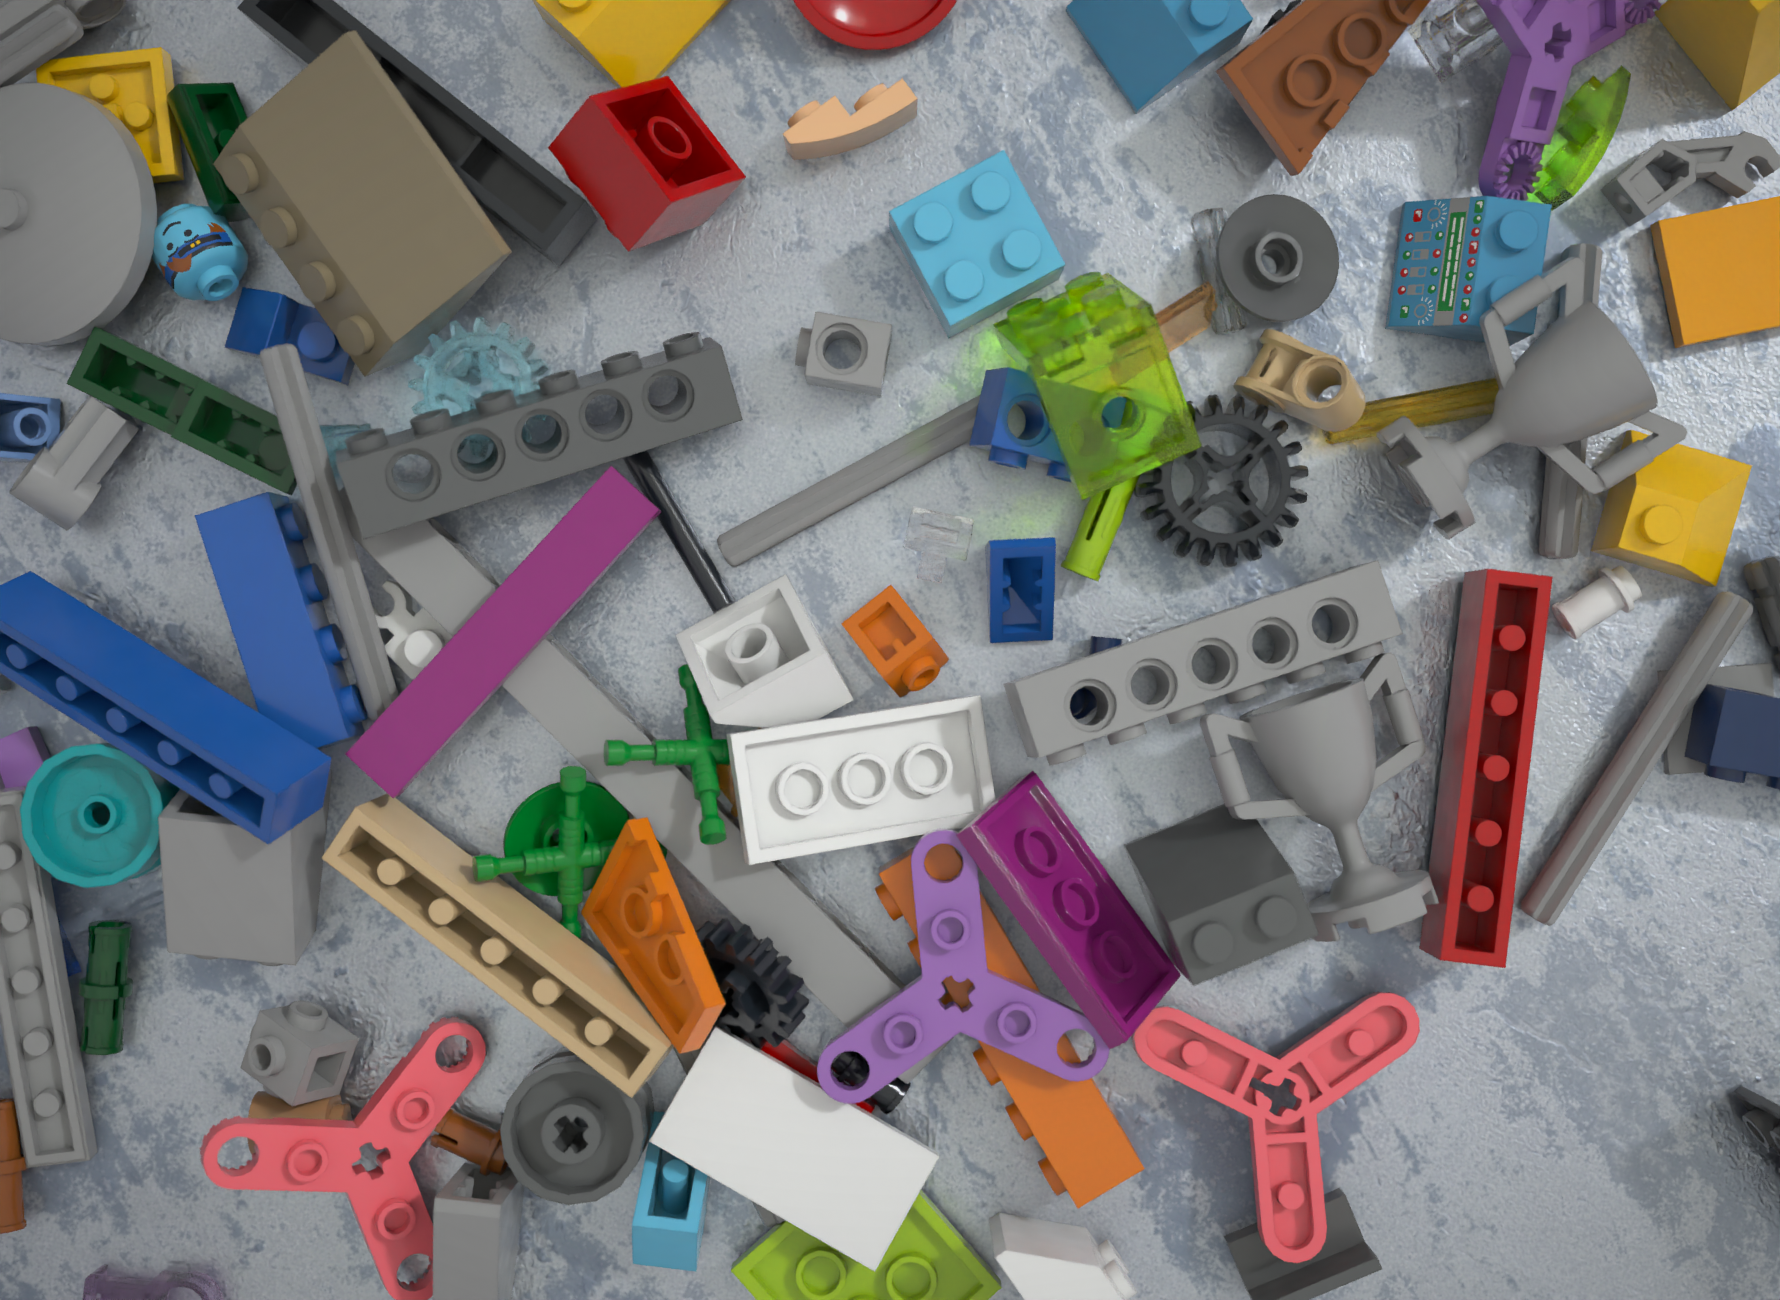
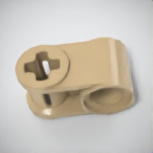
M1265 329L1259 338L1263 345L1247 375L1239 376L1233 385L1239 394L1257 405L1263 404L1270 411L1288 414L1330 432L1343 431L1353 426L1363 415L1366 406L1365 394L1344 361L1334 355L1304 345L1295 338L1273 329ZM1341 385L1340 391L1335 397L1325 402H1317L1319 395L1330 386Z

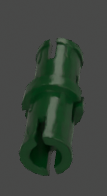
M100 920L89 923L86 977L79 981V995L84 997V1019L80 1051H85L86 1054L111 1055L123 1051V1022L126 997L131 996L133 991V979L128 977V954L132 924L118 920Z

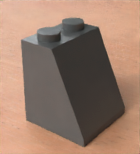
M1225 804L1123 844L1171 962L1193 986L1319 935L1294 871L1258 820L1235 819L1230 815Z

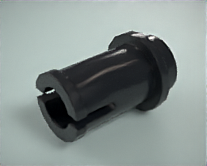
M854 1051L840 1053L831 1064V1070L834 1071L833 1076L837 1078V1081L840 1083L845 1080L851 1086L862 1083L863 1079L867 1078L870 1070L867 1060L861 1054ZM897 1077L868 1099L880 1107V1110L887 1115L902 1101L910 1088L911 1082L907 1084Z

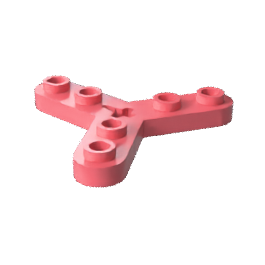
M1374 992L1359 999L1277 1057H1273L1181 1010L1168 1006L1155 1007L1131 1037L1133 1049L1137 1056L1149 1067L1248 1116L1257 1227L1261 1241L1273 1255L1281 1260L1300 1263L1308 1261L1318 1254L1326 1241L1327 1223L1317 1114L1405 1054L1415 1044L1420 1028L1419 1017L1414 1006L1404 997L1390 992ZM1252 1077L1273 1086H1280L1284 1078L1290 1080L1289 1092L1297 1097L1293 1108L1281 1106L1277 1114L1271 1113L1272 1101L1264 1093L1249 1086Z

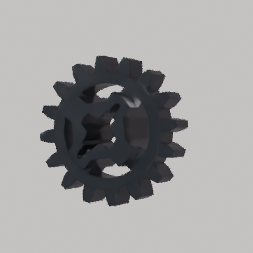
M722 919L716 926L710 921L705 922L696 931V934L726 1003L713 1026L715 1027L716 1025L721 1029L727 1026L731 1029L732 1034L741 1039L747 1035L756 1048L761 1049L766 1041L774 1048L778 1047L785 1038H789L806 1017L802 1011L809 1004V999L797 992L805 983L803 978L789 974L786 968L792 960L788 956L777 957L779 952L773 947V941L770 938L766 937L759 941L755 940L749 925L744 924L736 932L728 919Z

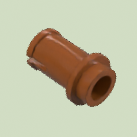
M451 1107L437 1124L434 1131L439 1133V1135L434 1134L432 1136L431 1146L440 1147L481 1166L480 1174L488 1176L490 1172L501 1176L507 1169L508 1163L503 1155L500 1129L497 1131L456 1112V1109Z

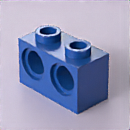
M1010 367L986 370L969 445L990 450L988 462L1025 470L1029 460L1049 465L1046 476L1050 478L1084 484L1086 474L1110 475L1126 398ZM1015 404L1022 409L1026 420L1025 428L1019 437H1015L1011 433L1007 422L1009 411ZM1073 420L1078 422L1083 432L1082 444L1076 452L1071 449L1067 441V430Z

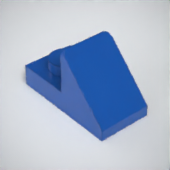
M242 288L225 348L259 358L260 351L265 348L286 343L292 344L297 348L305 373L349 385L355 363L349 354L343 350L337 337L316 308L300 304L281 293Z

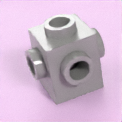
M294 1001L287 1006L259 1011L256 1023L251 1030L250 1040L240 1068L260 1082L268 1094L283 1099L291 1106L336 1096L341 1092L359 1038L328 1017V1012L324 1007L309 1001Z

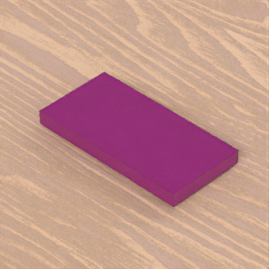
M1031 771L1011 785L957 833L956 836L1108 1048L1112 1049L1127 1042L1181 975L1034 771Z

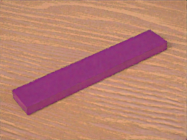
M610 466L345 755L392 798L399 797L662 511L621 473Z

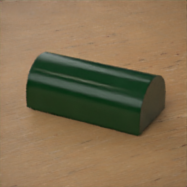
M234 83L177 84L168 93L167 101L208 206L215 215L224 216L228 222L251 218L235 194L226 186L223 177L213 165L237 128L248 119Z

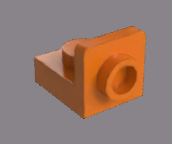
M892 585L888 586L841 623L882 678L899 697H904L910 691H918L928 686L938 676L940 668L949 661V657Z

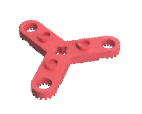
M443 1017L436 1023L432 1022L429 1028L422 1032L421 1038L406 1057H402L353 1121L281 1117L261 1119L234 1116L228 1120L227 1118L221 1120V1123L216 1126L213 1125L209 1129V1133L204 1135L203 1143L200 1147L201 1163L207 1176L213 1183L226 1189L345 1192L380 1280L388 1293L395 1300H427L433 1296V1223L409 1161L475 1077L485 1060L486 1046L482 1035L468 1021L458 1017ZM452 1035L465 1037L468 1047H466L467 1054L463 1055L462 1058L464 1060L462 1062L459 1060L456 1066L450 1065L448 1068L447 1066L441 1067L436 1063L435 1054L437 1047L445 1038ZM235 1137H247L255 1142V1153L252 1154L253 1159L246 1162V1166L243 1167L241 1165L239 1169H235V1167L228 1169L218 1163V1152L228 1140ZM367 1143H371L376 1150L385 1148V1151L376 1156L378 1166L370 1171H367L362 1164L352 1166L353 1163L361 1158L359 1148ZM413 1254L429 1256L430 1265L427 1267L429 1271L427 1273L424 1272L423 1279L419 1277L416 1283L411 1281L409 1284L403 1281L400 1282L397 1279L398 1268L404 1259Z

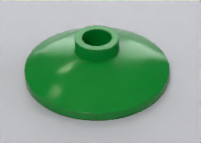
M586 781V788L581 793L580 808L585 813L584 841L589 843L618 839L626 821L629 820L626 809L605 787ZM560 782L550 784L534 792L514 811L504 833L503 849L505 857L518 856L521 854V850L558 846L559 834L554 833V831L559 828V813L564 810V792L560 788ZM604 866L584 869L583 892L594 887ZM522 871L512 873L526 888L539 894L557 896L558 872L524 876Z

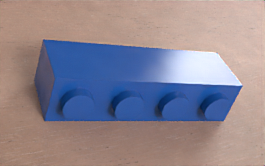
M265 492L195 515L258 712L318 750L361 737L365 733L362 721L367 720L368 715L366 714L359 688L355 684H349L342 663L343 660L348 658L342 632L335 623H329L322 600L328 598L325 578L316 563L310 564L303 544V540L308 538L309 533L300 507L295 502L290 503L287 496Z

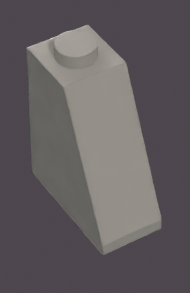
M464 1163L435 1197L433 1209V1300H512L525 1186L518 1182L511 1168H507L501 1176L490 1172L488 1176L480 1174L481 1166Z

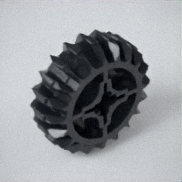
M1209 395L1204 401L1203 417L1192 401H1187L1180 406V414L1184 426L1176 418L1168 414L1164 416L1162 431L1169 440L1167 441L1160 436L1152 435L1148 443L1154 450L1153 453L1158 456V459L1148 458L1142 460L1141 466H1137V468L1142 472L1141 474L1152 475L1153 482H1144L1135 486L1134 495L1141 498L1154 495L1156 505L1144 509L1140 513L1141 519L1143 521H1150L1161 514L1166 524L1155 532L1154 539L1161 543L1170 538L1174 532L1181 537L1175 545L1173 552L1176 557H1185L1191 551L1193 545L1196 544L1199 545L1197 564L1206 567L1214 559L1217 548L1219 549L1220 560L1223 566L1228 568L1237 565L1238 546H1240L1244 556L1249 561H1255L1262 557V549L1258 537L1272 548L1278 547L1283 543L1281 533L1274 526V522L1287 528L1297 525L1299 518L1284 506L1286 503L1294 505L1307 501V493L1301 489L1291 488L1290 481L1307 477L1309 473L1307 466L1298 465L1290 467L1287 458L1296 455L1302 450L1300 442H1291L1282 447L1277 440L1288 429L1287 422L1280 420L1269 429L1262 425L1268 415L1269 409L1263 404L1258 405L1250 413L1249 417L1246 418L1243 416L1245 409L1244 397L1236 395L1230 400L1226 414H1223L1218 395ZM1222 431L1237 435L1246 440L1248 444L1234 455L1225 456L1218 454L1208 444L1203 447L1193 436L1203 432ZM1178 451L1187 459L1184 464L1193 475L1194 482L1192 492L1180 506H1178L1174 498L1171 485L1172 466ZM1261 457L1265 463L1269 479L1268 496L1262 511L1256 506L1258 499L1249 486L1250 472L1260 461ZM1240 461L1242 462L1241 466L1231 474L1234 481L1227 484L1234 487L1232 494L1224 490L1199 502V499L1210 489L1207 482L1214 479L1207 476L1209 469L1218 473L1233 467ZM1216 506L1226 510L1232 517L1239 516L1248 527L1237 533L1223 534L1205 530L1194 524L1192 520L1209 507Z

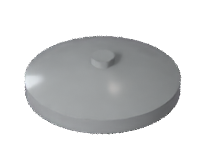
M20 83L1 87L0 339L43 346L62 345L78 341L90 336L94 327L102 329L116 318L133 298L145 277L154 249V231L157 226V203L152 175L144 154L131 132L121 120L100 103L82 94L42 83Z

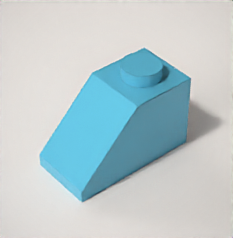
M654 1111L649 1141L665 1112ZM648 1141L632 1222L633 1264L696 1272L711 1177Z

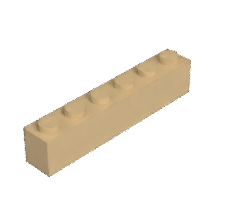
M389 794L355 807L322 856L325 862L631 1098L652 1077L673 1049L674 1045L620 969L498 876L493 880L476 882L473 874V857Z

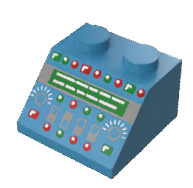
M1493 196L1405 202L1402 205L1385 329L1485 343L1480 326L1481 315L1490 309L1491 304L1535 275H1542L1552 205ZM1538 306L1504 327L1509 346L1534 334Z

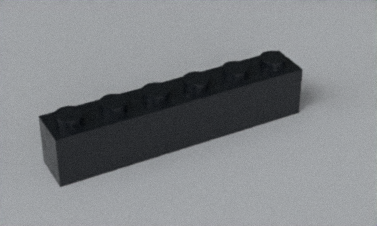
M243 0L237 7L264 35L305 67L344 33L356 30L477 203L557 267L561 265L596 221L597 216L585 199L335 1Z

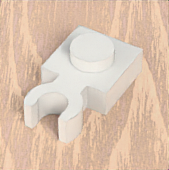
M386 581L382 587L393 597L394 608L386 616L380 615L374 607L373 610L378 627L388 629L394 635L384 646L386 654L414 680L452 639V636L424 608L416 614L412 610L410 594L399 583Z

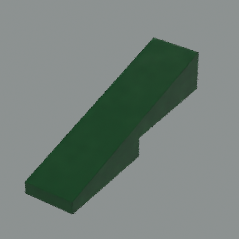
M98 327L93 328L66 384L171 435L172 438L288 495L293 494L297 481L277 415L115 334Z

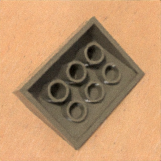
M356 30L344 33L237 128L213 163L223 177L226 186L238 198L260 229L266 242L273 247L299 284L303 294L315 306L337 337L343 350L349 354L364 377L419 355L512 253Z

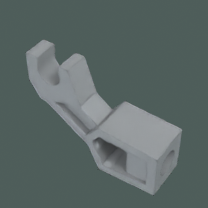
M1745 131L1734 136L1668 142L1661 139L1646 149L1601 189V192L1630 227L1696 182V179L1706 178L1707 181L1733 197L1739 198L1756 187L1745 173L1746 163L1753 164L1764 178L1780 168V155L1766 138ZM1654 164L1664 172L1671 173V182L1661 187L1646 167Z

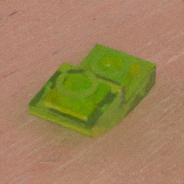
M1622 65L1602 82L1592 75L1565 104L1573 113L1557 132L1567 142L1543 166L1542 170L1549 178L1534 194L1544 204L1552 205V211L1575 196L1602 159L1615 134L1627 99L1631 73Z

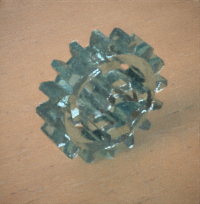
M476 317L473 332H468L461 323L455 320L450 322L452 338L448 341L432 333L428 339L431 346L435 349V353L431 358L425 355H415L413 359L417 365L425 369L424 378L408 381L409 388L424 394V400L419 401L412 407L413 413L417 416L429 411L445 408L442 400L456 402L462 408V412L476 409L474 400L477 398L469 394L470 386L480 385L482 376L493 383L492 391L482 392L481 396L499 390L512 389L515 397L540 389L536 377L543 375L549 368L542 359H527L536 347L529 338H521L512 344L515 329L511 325L503 322L496 332L492 334L490 322L484 317ZM496 349L503 351L511 357L517 366L520 376L506 374L499 369V357L496 355ZM464 352V358L449 372H445L450 363ZM535 415L531 419L545 421L547 415ZM524 424L522 438L529 442L533 437ZM470 435L460 443L458 454L469 442L472 456L485 459L488 444L493 443L494 446V442L485 435Z

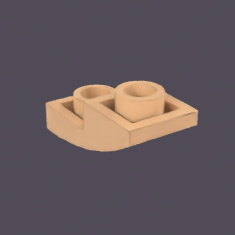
M902 78L889 88L884 83L871 88L857 100L854 105L856 112L851 116L836 96H833L822 105L817 100L812 101L800 108L788 120L787 125L790 128L783 133L786 150L793 160H803L837 155L857 149L890 134L917 117L918 99Z

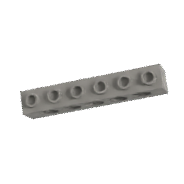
M1377 560L1335 572L1004 683L1003 685L1027 757L1040 758L1046 756L1049 766L1085 755L1086 751L1083 743L1107 735L1110 745L1142 736L1147 733L1144 725L1146 721L1167 715L1169 723L1176 724L1207 713L1204 702L1226 694L1229 704L1260 696L1267 692L1264 685L1266 680L1285 674L1288 684L1321 675L1326 672L1322 661L1344 654L1347 664L1377 656L1385 652L1381 641L1403 633L1379 561ZM1318 609L1324 610L1332 620V633L1326 642L1320 640L1312 628V619ZM1259 628L1269 632L1274 640L1273 655L1266 663L1255 655L1252 648L1254 634ZM1200 648L1208 650L1216 662L1214 676L1207 683L1200 681L1192 669L1193 656ZM1141 667L1149 670L1157 682L1156 693L1152 700L1146 704L1137 700L1131 689L1132 677ZM1081 687L1091 691L1097 700L1096 715L1085 725L1079 723L1070 711L1071 697Z

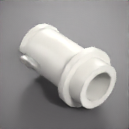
M1619 565L1612 570L1603 567L1598 571V579L1560 603L1556 602L1552 605V611L1557 621L1571 638L1578 639L1584 632L1620 610L1626 613L1634 610V601L1641 598L1642 593L1635 579L1623 566Z

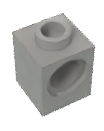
M815 311L812 329L801 327L795 365L806 367L804 376L809 385L881 397L892 338V324ZM838 339L851 340L861 350L859 360L853 366L846 369L834 368L824 358L827 347Z

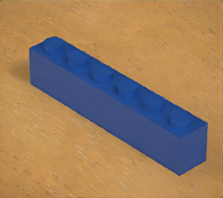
M29 571L0 585V673L268 845L323 807L332 760L330 756L34 572Z

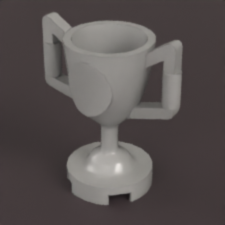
M1567 258L1541 276L1535 275L1491 304L1490 309L1481 315L1480 326L1499 388L1495 397L1492 418L1488 423L1454 443L1438 436L1424 437L1418 428L1405 416H1401L1376 433L1378 439L1382 443H1386L1390 448L1399 443L1398 446L1385 455L1417 504L1422 503L1426 508L1431 505L1439 517V520L1435 521L1433 525L1445 539H1451L1475 523L1474 515L1463 495L1469 483V466L1503 443L1510 442L1527 447H1537L1583 490L1596 494L1604 489L1606 491L1652 463L1655 457L1678 444L1687 436V429L1683 425L1650 412V410L1657 407L1658 403L1651 379L1630 343L1612 320L1593 302L1584 299L1585 263L1581 258ZM1561 287L1559 319L1552 323L1514 364L1504 327L1552 297L1551 293ZM1626 422L1652 432L1648 437L1641 441H1635L1592 470L1564 446V444L1575 443L1616 428Z
M1382 653L1375 656L1360 678L1322 686L1269 703L1239 717L1240 720L1219 714H1205L1201 717L1200 726L1210 753L1209 759L1225 807H1228L1229 813L1233 818L1248 820L1306 816L1310 820L1329 828L1332 832L1343 864V871L1333 881L1330 892L1307 903L1319 932L1318 936L1312 938L1313 940L1318 942L1339 941L1340 936L1336 924L1348 922L1349 927L1353 929L1367 927L1369 934L1378 933L1427 914L1425 904L1439 903L1428 871L1408 870L1392 872L1384 865L1371 863L1357 824L1360 814L1369 801L1371 792L1415 762L1426 751L1423 740L1424 736L1394 654ZM1381 687L1383 699L1400 746L1376 762L1374 723L1369 702ZM1228 737L1251 743L1255 754L1271 780L1286 799L1249 801L1251 799L1240 765Z

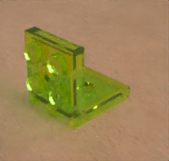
M1089 272L1072 279L1065 285L1066 292L1044 302L1042 298H1032L1020 302L1007 311L1008 318L993 324L1002 348L1031 377L1075 492L1082 500L1202 447L1152 305L1111 274L1106 273L1102 275L1101 272ZM1120 396L1129 397L1132 401L1133 409L1127 422L1116 428L1103 426L1101 415L1105 405L1113 398Z

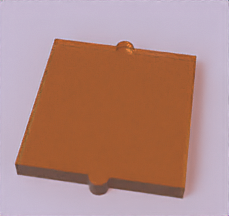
M1209 281L1111 342L1110 358L1105 364L1109 368L1110 376L1116 385L1124 382L1210 327L1212 312L1218 305L1214 300L1216 291Z

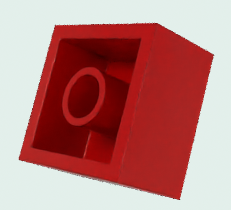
M669 76L590 95L548 147L565 169L569 180L582 191L604 220L609 232L619 239L628 252L703 225L746 178Z

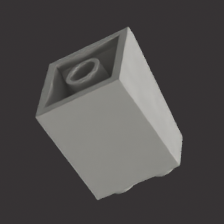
M331 769L329 771L323 807L269 845L182 789L177 792L158 816L167 952L194 955L197 958L206 960L227 958L256 961L265 966H279L283 964L296 966L316 932L323 867L322 856L324 855L332 780Z

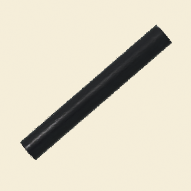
M648 451L622 458L644 496L662 511L657 518L713 613L734 603L736 600Z

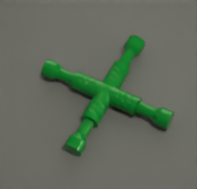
M685 664L679 667L678 677L679 684L686 693L687 707L684 708L683 714L687 739L653 740L652 744L630 745L623 740H606L604 744V762L606 766H623L629 761H652L654 766L690 765L694 797L700 801L702 820L698 825L700 842L706 845H714L725 841L727 838L725 822L718 815L716 798L720 796L717 765L730 764L727 739H713L709 712L706 705L703 704L701 693L689 665Z
M567 766L560 770V788L564 792V810L559 813L558 846L521 850V854L518 856L501 858L491 854L473 856V874L475 881L480 882L493 880L499 874L522 871L524 876L558 872L557 900L562 904V919L559 921V924L582 940V924L578 920V904L583 901L584 869L604 866L617 839L589 843L584 841L585 813L580 808L581 793L586 788V770L578 766ZM658 841L663 856L666 858L667 849Z

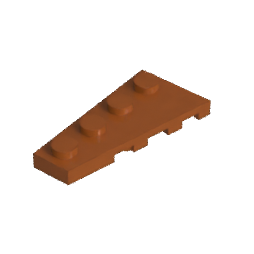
M1302 0L1216 70V73L1289 175H1298L1313 157L1311 153L1327 132L1335 128L1350 108L1348 104L1367 79L1374 76L1390 55L1389 50L1407 26L1412 25L1431 0Z

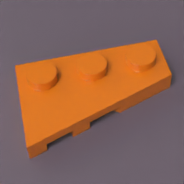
M648 817L627 820L581 914L678 1053L682 1054L701 1048L726 1003Z

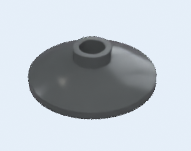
M1271 194L1259 196L1244 203L1230 215L1219 234L1216 262L1225 290L1239 307L1262 320L1289 322L1312 313L1329 297L1338 276L1339 253L1332 230L1325 219L1313 207L1291 196ZM1262 255H1268L1273 258L1276 263L1275 274H1271L1266 270L1262 263Z

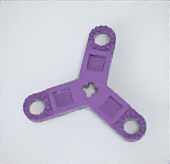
M1476 0L1511 52L1502 90L1496 101V111L1479 170V188L1483 196L1522 201L1528 200L1527 193L1533 194L1536 190L1532 186L1533 182L1539 183L1541 178L1536 176L1537 172L1542 171L1543 167L1539 163L1542 160L1545 144H1551L1572 67L1625 36L1626 31L1633 26L1639 25V23H1647V18L1652 19L1655 16L1653 9L1659 10L1662 5L1658 0ZM1513 158L1514 169L1509 181L1505 183L1503 181H1506L1508 176L1503 175V172H1509L1510 168L1506 167V164L1512 165Z
M939 828L927 832L917 841L911 855L922 975L864 1015L858 1022L837 1037L831 1039L822 1049L817 1065L818 1080L824 1092L838 1102L853 1104L868 1099L960 1032L1069 1081H1084L1094 1077L1103 1069L1108 1060V1046L1083 1012L987 968L977 864L956 836L958 832L952 829ZM950 844L960 851L963 858L962 868L952 879L945 881L935 879L927 872L924 865L925 856L935 845ZM952 976L958 983L968 978L973 982L974 985L967 991L970 1000L967 1006L961 1008L955 1001L944 1005L939 1000L945 993V987L942 982L945 978ZM1071 1029L1085 1030L1093 1037L1094 1048L1092 1049V1054L1088 1056L1086 1061L1083 1060L1079 1064L1077 1062L1074 1064L1068 1061L1065 1062L1057 1053V1044L1060 1037ZM854 1051L861 1054L867 1060L870 1070L867 1078H864L862 1083H857L855 1086H851V1084L846 1086L842 1082L839 1083L837 1078L833 1076L831 1064L840 1053Z

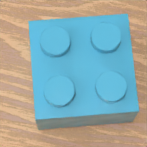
M1004 150L889 211V229L948 339L1059 280L1065 267L1059 251Z

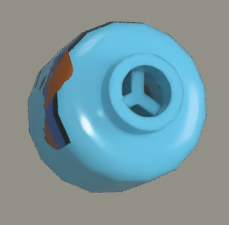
M181 204L167 210L158 218L154 231L152 258L170 287L178 296L193 301H218L228 297L237 289L239 281L248 267V253L224 216L215 215L209 206Z

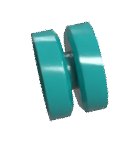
M110 743L72 746L45 760L28 781L20 807L22 836L36 863L57 880L90 888L115 885L129 879L146 876L162 868L158 816L180 788Z

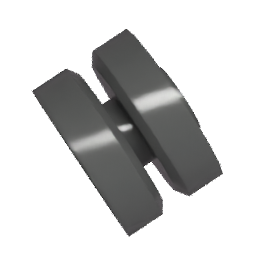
M562 1047L540 1060L507 1101L500 1127L504 1158L518 1182L541 1199L565 1205L595 1202L621 1187L638 1164L642 1152L648 1144L655 1110L652 1089L648 1082H646L631 1098L568 1048ZM578 1116L586 1121L588 1127H580L574 1123V1120Z

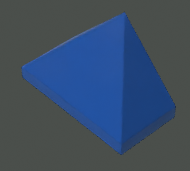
M1055 537L989 540L985 545L990 643L1053 640L1056 563Z

